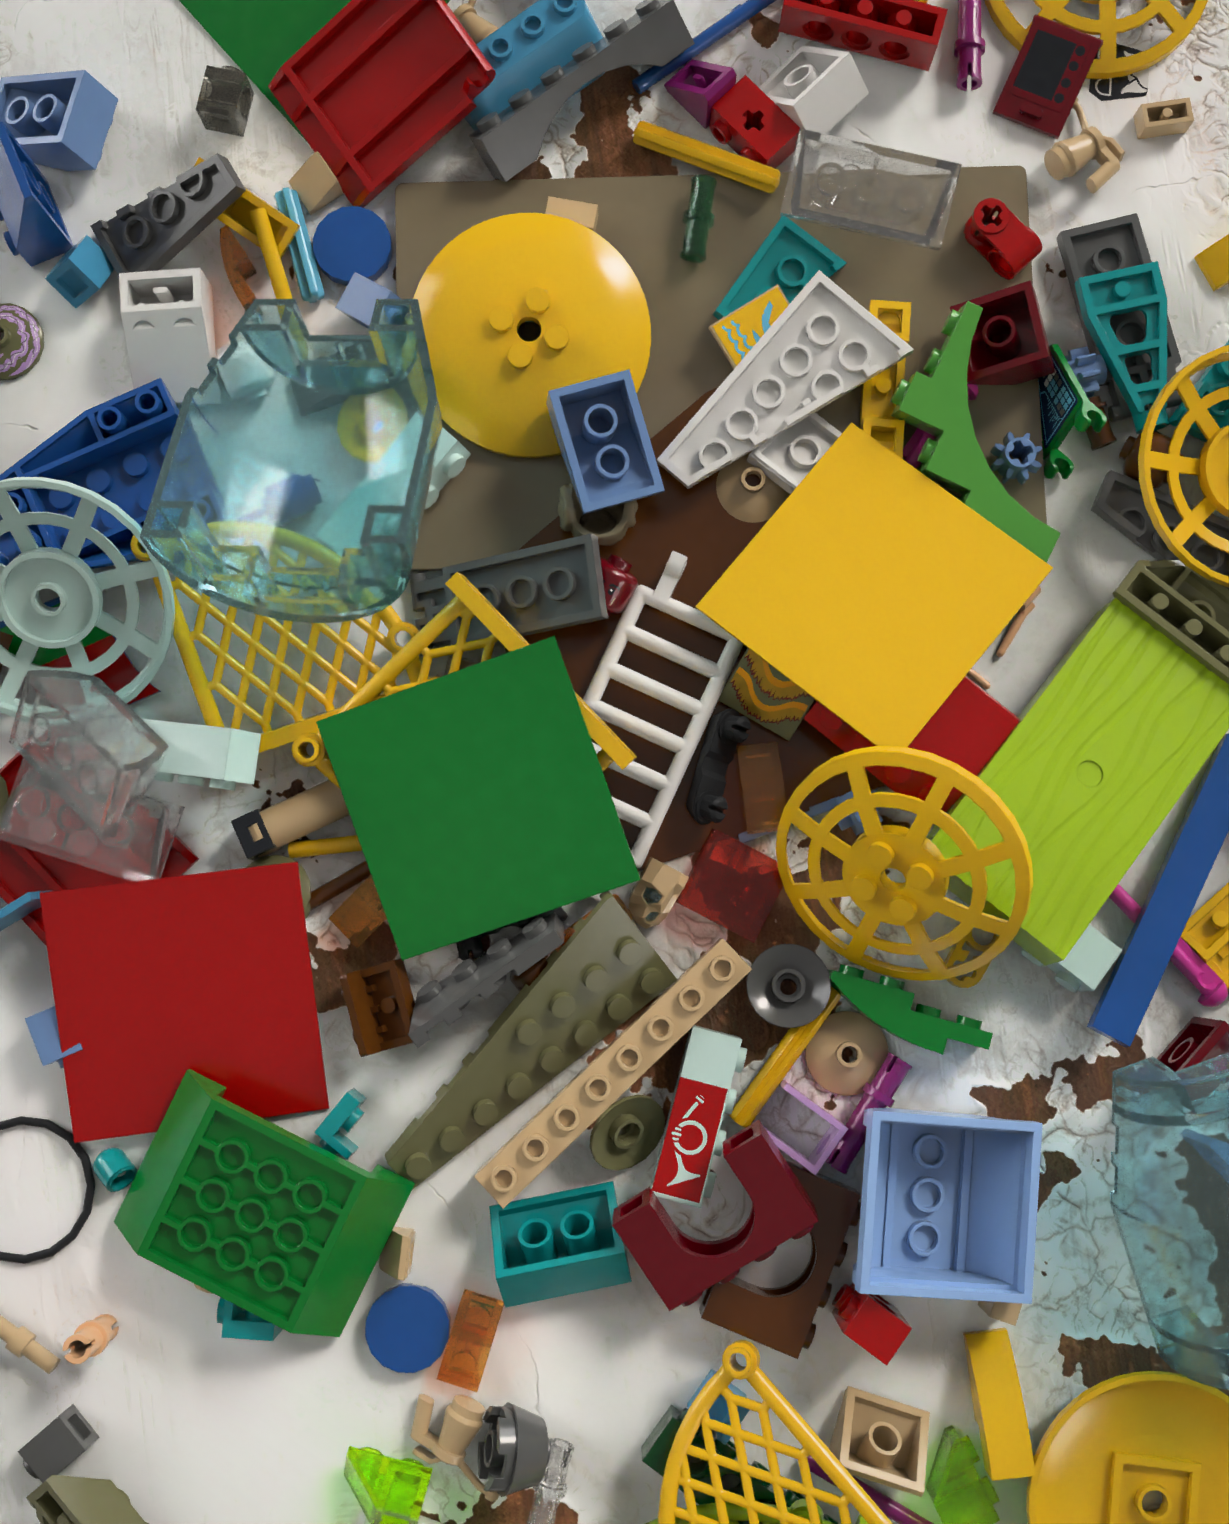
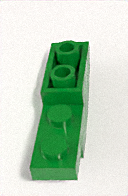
M840 964L838 971L827 969L831 985L855 1010L890 1034L942 1055L944 1054L947 1038L989 1050L993 1033L980 1030L982 1021L957 1015L956 1022H951L940 1018L942 1010L917 1003L915 1011L911 1010L915 993L903 990L905 982L885 976H880L879 983L863 979L864 970Z

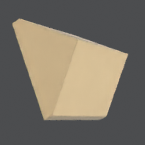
M847 1386L829 1449L850 1474L922 1497L925 1491L930 1412Z

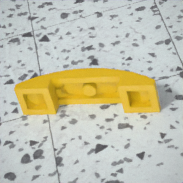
M870 300L868 311L908 344L911 302ZM906 358L861 385L860 429L902 459L905 420H899L891 416L896 407V404L891 402V398L900 380L905 379Z

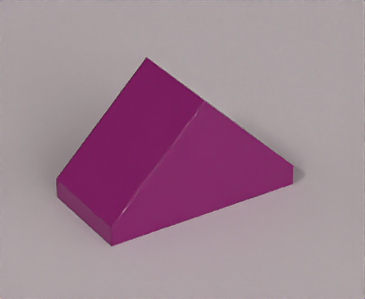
M691 59L664 84V87L706 129L710 124L711 106L736 84L737 75L731 67Z

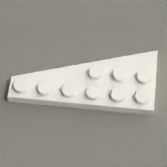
M818 270L658 457L657 463L689 489L913 353L914 349Z

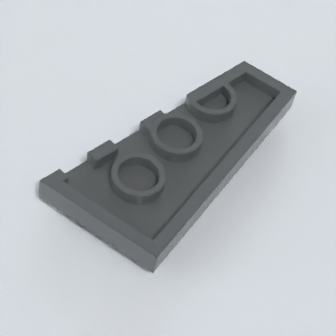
M217 153L178 175L174 184L165 189L160 186L147 193L148 198L135 206L127 204L116 211L117 216L106 222L99 220L90 225L118 277L119 273L158 271L238 199L246 189L228 158Z
M1110 470L1104 477L1091 511L1157 561L1179 560L1168 549L1155 530L1145 508L1139 482ZM1153 488L1160 512L1172 532L1182 521V518L1177 512L1171 496ZM1187 503L1191 510L1195 507ZM1211 514L1202 523L1216 535L1229 540L1228 520ZM1193 533L1183 544V547L1196 560L1211 570L1229 576V553L1210 546Z
M554 912L544 919L543 917H537L524 926L520 934L510 940L502 938L489 947L485 955L475 961L472 959L463 961L455 967L450 976L440 982L432 980L425 984L417 993L408 1036L417 1048L431 1039L427 1032L444 1020L450 1026L463 1016L461 1011L474 997L478 995L486 1000L497 992L498 988L505 982L506 974L510 971L514 975L519 976L564 943V924L558 915Z

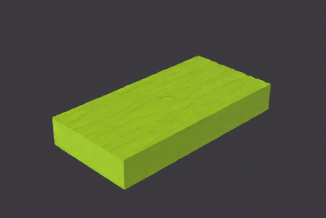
M1117 598L1112 599L1094 615L1019 714L1020 722L977 775L1005 803L1015 816L1026 838L1032 860L1033 889L1029 909L1013 941L1045 966L1063 961L1229 729V684L1208 670L1202 663L1186 653L1185 650L1177 646L1160 631L1154 629L1151 624L1122 604ZM964 793L946 812L965 829L975 842L978 850L1004 841L999 830L986 813ZM935 825L927 838L936 845L944 859L962 855L961 850L952 838ZM1011 858L985 867L988 891L985 907L982 912L1005 920H1009L1016 893L1015 871ZM970 871L950 876L948 890L969 906L973 891Z

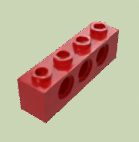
M784 0L778 32L929 72L948 9L915 0Z

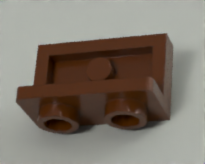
M401 958L340 975L342 997L347 1005L353 1028V1039L357 1044L361 1057L414 1043L408 1036L415 1002L404 960L402 961Z

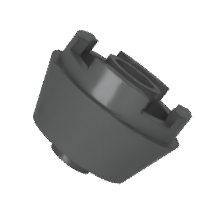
M507 1402L504 1406H490L483 1417L485 1423H490V1427L486 1433L485 1441L478 1443L479 1479H488L484 1491L498 1492L499 1496L504 1497L539 1485L543 1479L551 1453L550 1439L548 1438L544 1419L510 1402Z

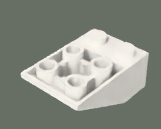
M201 268L119 273L120 313L133 389L161 378L176 405L218 402L217 376L213 369V362L216 358L213 287Z

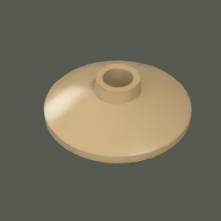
M750 451L719 470L716 490L721 505L731 516L744 522L757 523L770 519L790 494L768 478L760 468L754 467L747 461L749 454L752 452ZM751 474L757 475L760 478V484L749 486L745 478Z
M840 1011L829 1014L806 1046L805 1060L810 1074L820 1086L838 1095L851 1096L865 1092L862 1088L866 1082L869 1084L872 1082L889 1051L886 1038L879 1026L862 1014ZM851 1046L856 1051V1057L852 1062H845L842 1059L841 1054L845 1047Z

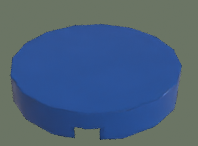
M359 206L341 207L328 213L318 224L313 236V254L322 273L335 283L347 286L354 272L375 281L388 269L393 255L391 235L385 222L373 211Z
M401 1283L385 1290L374 1301L366 1318L365 1338L371 1354L382 1366L395 1372L415 1373L430 1367L442 1355L450 1337L451 1317L447 1306L433 1289L426 1286Z

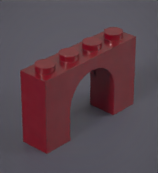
M757 1120L722 1142L725 1160L752 1201V1208L747 1221L733 1235L716 1241H703L688 1236L674 1224L650 1187L614 1208L612 1226L669 1311L679 1305L685 1307L693 1304L702 1296L704 1290L717 1282L725 1284L738 1275L742 1267L754 1260L761 1262L769 1258L776 1251L778 1245L790 1238L794 1240L802 1238L818 1222L815 1204L760 1120Z

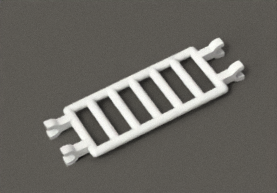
M672 551L655 590L644 585L637 586L620 617L583 698L586 704L602 720L676 753L666 776L635 761H632L623 770L614 761L608 766L610 769L658 790L649 813L612 797L619 818L641 828L631 850L637 870L642 867L743 647L740 641L698 609L671 598L688 557ZM647 604L726 640L727 643L718 662L715 663L636 627L635 624L644 605ZM627 641L709 677L710 680L701 699L697 700L618 664ZM610 678L693 715L683 738L600 701ZM593 743L597 754L602 748L598 744ZM600 894L591 896L592 898L601 901V898L599 897Z

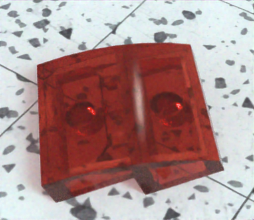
M712 828L676 903L755 943L783 887L778 871V863L776 860Z

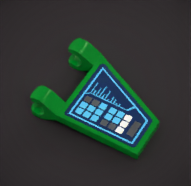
M1051 344L1049 348L1055 373L1038 378L1044 476L1047 479H1053L1059 472L1062 479H1067L1074 469V464L1058 448L1073 426H1075L1077 431L1085 432L1091 425L1094 432L1099 433L1106 424L1107 418L1099 408L1089 401L1059 345Z

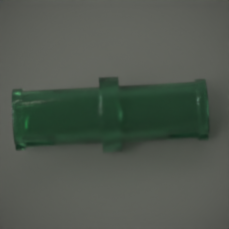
M702 174L691 178L688 210L683 212L682 219L686 226L680 257L692 263H701L706 260L709 228L714 226L715 220L712 206L717 180L712 176Z

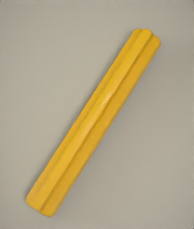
M644 120L639 121L634 129L633 142L636 145L769 194L774 193L779 185L781 173L778 169Z
M831 987L829 1001L823 1012L814 1021L801 1027L790 1028L733 1107V1111L729 1116L738 1125L746 1128L754 1121L841 999V994L836 989Z

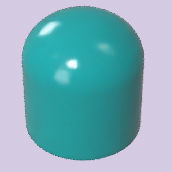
M108 1148L102 1151L96 1157L93 1164L94 1173L110 1192L126 1188L137 1174L135 1165L123 1150L119 1148ZM126 1171V1173L123 1176L117 1177L118 1175Z

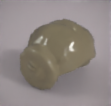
M573 484L563 485L559 489L560 495L557 509L560 516V527L564 531H571L574 537L593 534L598 537L599 545L611 546L625 536L628 527L631 528L636 524L637 500L583 514Z

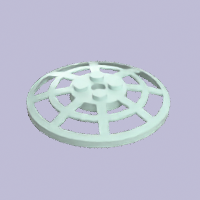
M14 477L0 480V515L3 520H0V536L10 531L22 552L7 566L0 564V621H4L8 628L22 639L16 655L0 645V663L10 668L0 687V712L26 721L44 724H72L93 720L118 710L137 697L152 681L166 658L173 637L176 613L174 593L163 559L152 540L134 519L119 506L92 490L67 481L45 477ZM17 489H49L80 497L81 500L74 518L51 512L20 513L7 491ZM98 506L111 513L133 533L146 550L150 558L149 561L128 565L125 557L117 547L101 532L91 527ZM28 525H53L69 529L62 549L39 547ZM86 538L105 552L114 563L115 569L95 574L88 564L79 558ZM154 577L159 579L164 607L162 631L158 643L136 630L140 610L136 581ZM124 585L127 601L125 622L102 611V590ZM47 588L55 591L60 597V606L52 608L43 604L39 597L40 590ZM94 626L117 638L115 643L105 653L89 662L81 640L91 632ZM128 645L150 658L145 668L129 684L114 694L101 698L94 674L113 664L126 650ZM39 647L55 649L65 647L72 667L52 668L32 662ZM26 676L51 682L77 680L85 704L47 706L26 702L15 697Z

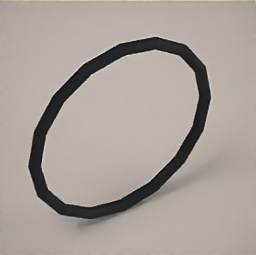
M20 1116L1 1121L0 1130L18 1125L43 1127L67 1140L81 1160L87 1184L83 1211L69 1234L49 1249L27 1255L0 1251L1 1261L26 1264L52 1257L76 1239L91 1214L96 1184L90 1158L79 1142L74 1143L72 1133L47 1119Z

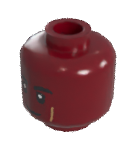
M612 553L608 560L600 557L608 618L611 613L620 614L625 610L638 586L636 577L629 572L633 565Z

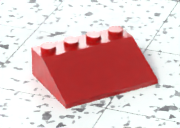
M965 676L910 743L908 748L938 755L960 765L977 776L1014 730L1020 719ZM818 701L813 703L803 718L845 753L854 749L875 746ZM865 767L866 770L895 793L917 797L924 801L937 779L926 773L902 767ZM953 787L941 810L947 812L963 793Z

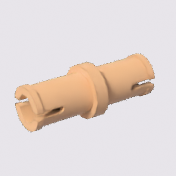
M101 1314L94 1320H88L79 1325L74 1335L68 1337L64 1342L63 1351L71 1349L69 1353L64 1355L65 1359L72 1364H81L89 1357H95L102 1353L108 1346L109 1341L113 1340L118 1333L119 1326L111 1328L113 1324L117 1323L116 1318L109 1314Z

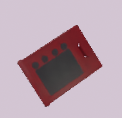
M1035 14L1032 19L1033 23L992 114L1058 139L1099 48L1103 45V40Z

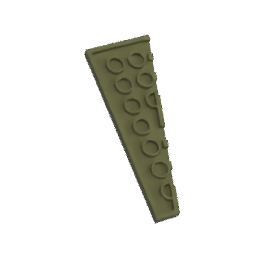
M610 891L599 895L601 901L585 920L579 919L573 927L575 932L559 951L554 950L546 959L548 964L530 986L526 984L487 1030L489 1036L474 1054L468 1053L462 1061L464 1066L448 1085L444 1083L435 1093L437 1098L419 1119L414 1118L385 1153L388 1165L398 1175L415 1183L413 1189L677 980Z

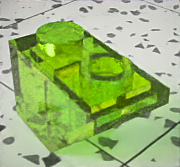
M953 1425L944 1428L925 1488L942 1524H994L1000 1521L993 1506L1000 1502L999 1497L988 1476L980 1478L974 1463L980 1461V1458L969 1436L966 1435L961 1438Z
M349 1446L346 1455L344 1477L370 1524H419L433 1469L424 1467L421 1462L415 1459L405 1458L399 1460L384 1456L380 1451L371 1447L359 1449Z

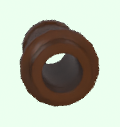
M1099 395L1089 398V401L1105 414L1107 421L1099 433L1094 432L1091 425L1086 430L1092 451L1117 441L1104 410L1107 403L1106 401L1102 402Z

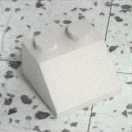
M804 45L759 86L802 129L799 143L811 146L825 140L829 136L830 130L842 118L852 114L856 110L857 104L869 94L850 52Z

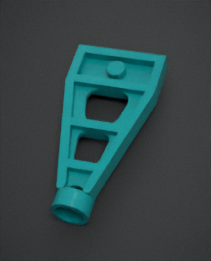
M1158 261L1080 277L1074 283L1083 322L1131 411L1136 434L1142 432L1149 410L1145 411L1144 406L1153 405L1160 391L1167 384V296ZM1141 311L1146 318L1145 339L1140 343L1122 344L1117 339L1110 325L1111 316ZM1148 354L1151 360L1152 380L1135 384L1127 370L1125 358ZM1167 402L1159 414L1154 428L1156 431L1169 425L1166 412Z

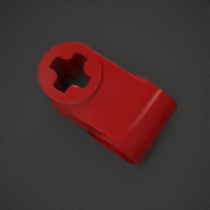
M987 198L979 202L973 211V215L968 219L964 227V235L967 242L990 263L998 275L1007 280L1013 279L1043 248L1037 234L1024 225L1007 208L1005 203L999 199ZM998 211L997 217H994V213ZM978 230L979 234L975 236V232Z

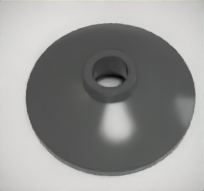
M797 944L776 945L762 952L751 965L752 970L747 976L748 998L756 1013L768 1023L782 1028H797L814 1021L825 1009L831 993L829 972L820 957L808 948ZM786 980L792 981L796 986L795 993L792 995L783 994L780 990L782 982Z

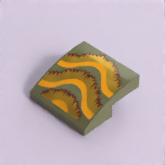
M747 648L718 701L790 741L815 699Z

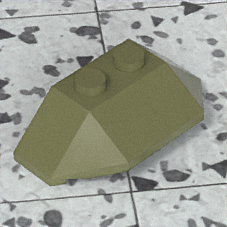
M1180 560L1137 561L1112 593L1114 598L1118 599L1122 604L1151 624L1154 629L1160 631L1177 646L1185 650L1186 653L1202 663L1208 670L1229 684V590L1223 585L1202 577L1184 565Z
M51 1475L26 1497L30 1505L36 1509V1515L40 1524H149L133 1508L127 1494L117 1488L111 1480Z

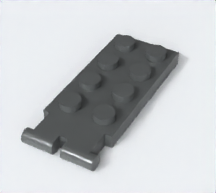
M1137 213L1061 231L1056 238L1090 354H1100L1083 322L1074 283L1080 277L1152 262ZM1141 311L1111 316L1110 325L1117 339L1122 344L1130 345L1143 342L1146 336V318ZM1167 314L1168 383L1177 373L1175 368L1182 361ZM1148 354L1125 358L1127 370L1135 384L1152 380L1151 360ZM1106 366V381L1099 386L1108 385L1113 405L1108 407V417L1111 422L1131 418V411ZM1177 390L1167 400L1166 409L1179 406L1182 403ZM1148 405L1144 406L1145 411L1148 410Z
M593 534L442 567L443 576L426 579V575L423 573L409 576L413 611H425L426 615L424 618L414 620L415 626L419 631L456 596L445 585L456 572L463 574L522 636L608 619L598 537ZM459 616L428 648L434 649V646L451 643V645L456 644L462 618ZM476 616L471 619L466 642L487 638L492 634Z

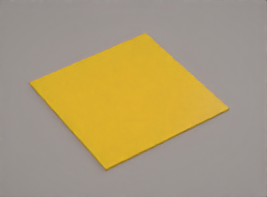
M851 422L695 607L875 746L908 747L1053 567Z

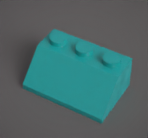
M613 1181L512 1201L504 1209L499 1204L489 1206L495 1275L505 1308L632 1282L626 1245L612 1226L614 1208L618 1206Z

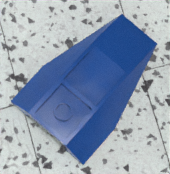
M161 378L84 411L0 475V480L14 477H45L67 481L92 490L119 506L142 529L151 528L165 532L188 525L225 522L220 498L190 428ZM17 489L7 491L20 513L51 512L74 518L81 500L80 497L49 489ZM98 506L91 527L108 538L125 557L127 563L140 561L131 550L133 533L111 513ZM28 525L39 547L62 549L69 529L53 525ZM10 531L0 536V564L7 566L15 557L22 553ZM85 539L79 558L88 564L91 569L114 565L102 549L91 540ZM174 546V547L168 548V551L171 550V549H173V548H176V547H178V546Z

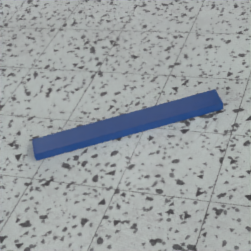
M1228 733L1223 736L1213 753L1122 949L1123 951L1087 1025L1088 1028L1123 1047H1130L1228 834Z

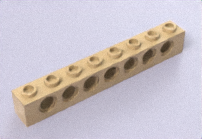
M719 938L482 1165L474 1176L476 1180L504 1209L736 986L752 968L723 938Z

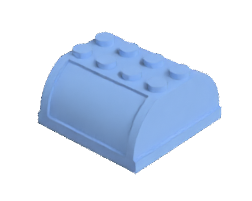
M897 1108L865 1109L863 1125L866 1126L858 1253L857 1262L853 1265L852 1282L855 1284V1290L860 1294L1032 1304L1043 1124L1036 1121L1001 1119L962 1113Z

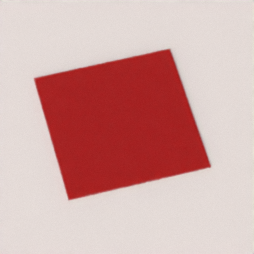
M298 861L39 893L61 1051L63 1053L79 1043L83 1048L80 1051L63 1057L74 1143L157 1132L188 1069L225 1086L226 1090L222 1098L261 1118L329 1109Z

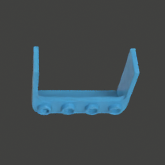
M539 0L476 44L495 70L496 75L491 84L473 99L477 107L465 117V120L474 131L478 129L476 126L477 122L484 116L492 112L499 114L509 107L508 100L514 94L526 88H529L531 91L542 83L540 77L547 70L557 65L563 67L572 61V53L577 48L588 42L595 44L603 38L585 0ZM602 73L601 75L595 77L594 79L590 80L589 82L585 83V84H584L580 89H578L572 96H574V95L577 94L579 91H581L582 89H584L585 87H587L589 84H591L592 82H594L596 79H598L599 77H601L604 73Z

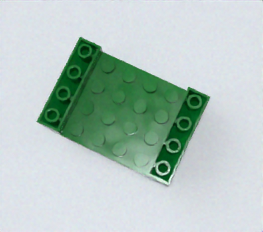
M188 1069L113 1222L137 1255L289 1333L340 1337L415 1183L379 1164L370 1173L222 1098L226 1090L225 1086Z

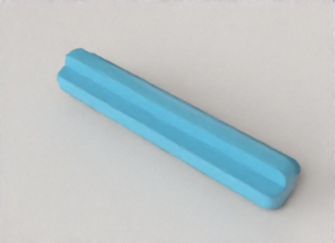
M286 187L276 192L274 198L277 209L300 225L288 249L301 298L303 301L315 303L317 300L323 299L325 293L298 193L296 190Z

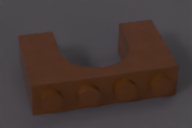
M786 1160L815 1204L818 1222L814 1224L810 1231L812 1247L806 1268L794 1281L777 1288L759 1287L737 1277L725 1284L717 1282L706 1289L699 1311L701 1318L798 1359L802 1348L808 1349L813 1341L816 1324L812 1323L817 1308H824L830 1297L832 1284L828 1280L833 1267L839 1268L845 1258L848 1243L843 1241L849 1226L855 1227L860 1219L861 1202L859 1200L861 1194L851 1186L820 1173H817L815 1176L805 1167Z

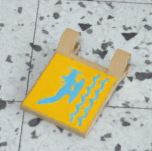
M778 284L709 326V330L733 369H735L790 304Z

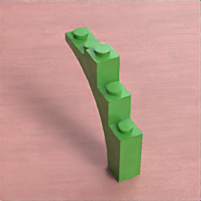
M967 301L959 311L952 309L941 331V333L947 335L940 350L937 348L932 350L923 369L929 375L926 376L916 371L908 381L900 380L891 398V402L896 404L891 416L899 420H905L906 423L935 436L934 440L930 438L926 440L917 461L923 463L919 470L932 481L962 494L957 499L1047 563L1061 533L1033 517L1008 494L990 469L975 436L968 407L967 369L972 338L983 308Z

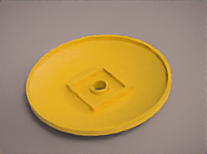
M515 213L491 218L472 226L450 241L436 255L423 274L413 297L408 323V345L413 370L424 396L438 416L453 431L476 446L493 453L518 458H544L561 454L546 405L548 391L630 369L636 393H638L650 356L651 323L645 295L637 277L622 255L608 241L582 224L567 218L543 213ZM526 321L537 323L541 328L540 336L534 341L522 340L517 333L522 323Z
M1142 1371L1123 1374L1102 1381L1085 1390L1061 1410L1048 1427L1035 1452L1033 1459L1036 1476L1029 1477L1027 1485L1026 1510L1028 1524H1229V1396L1201 1380L1172 1372ZM1153 1490L1160 1491L1162 1494L1160 1507L1154 1511L1143 1510L1142 1500L1145 1494Z

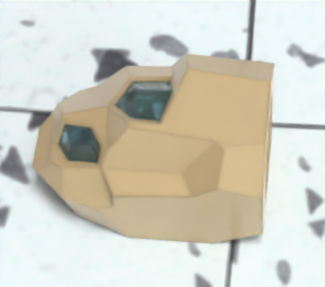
M652 857L649 858L640 874L641 880L636 882L629 898V910L635 923L646 929L659 925L667 917L689 879L688 876Z

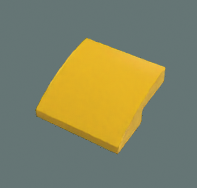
M1228 882L1188 919L1180 937L1225 982L1229 993Z

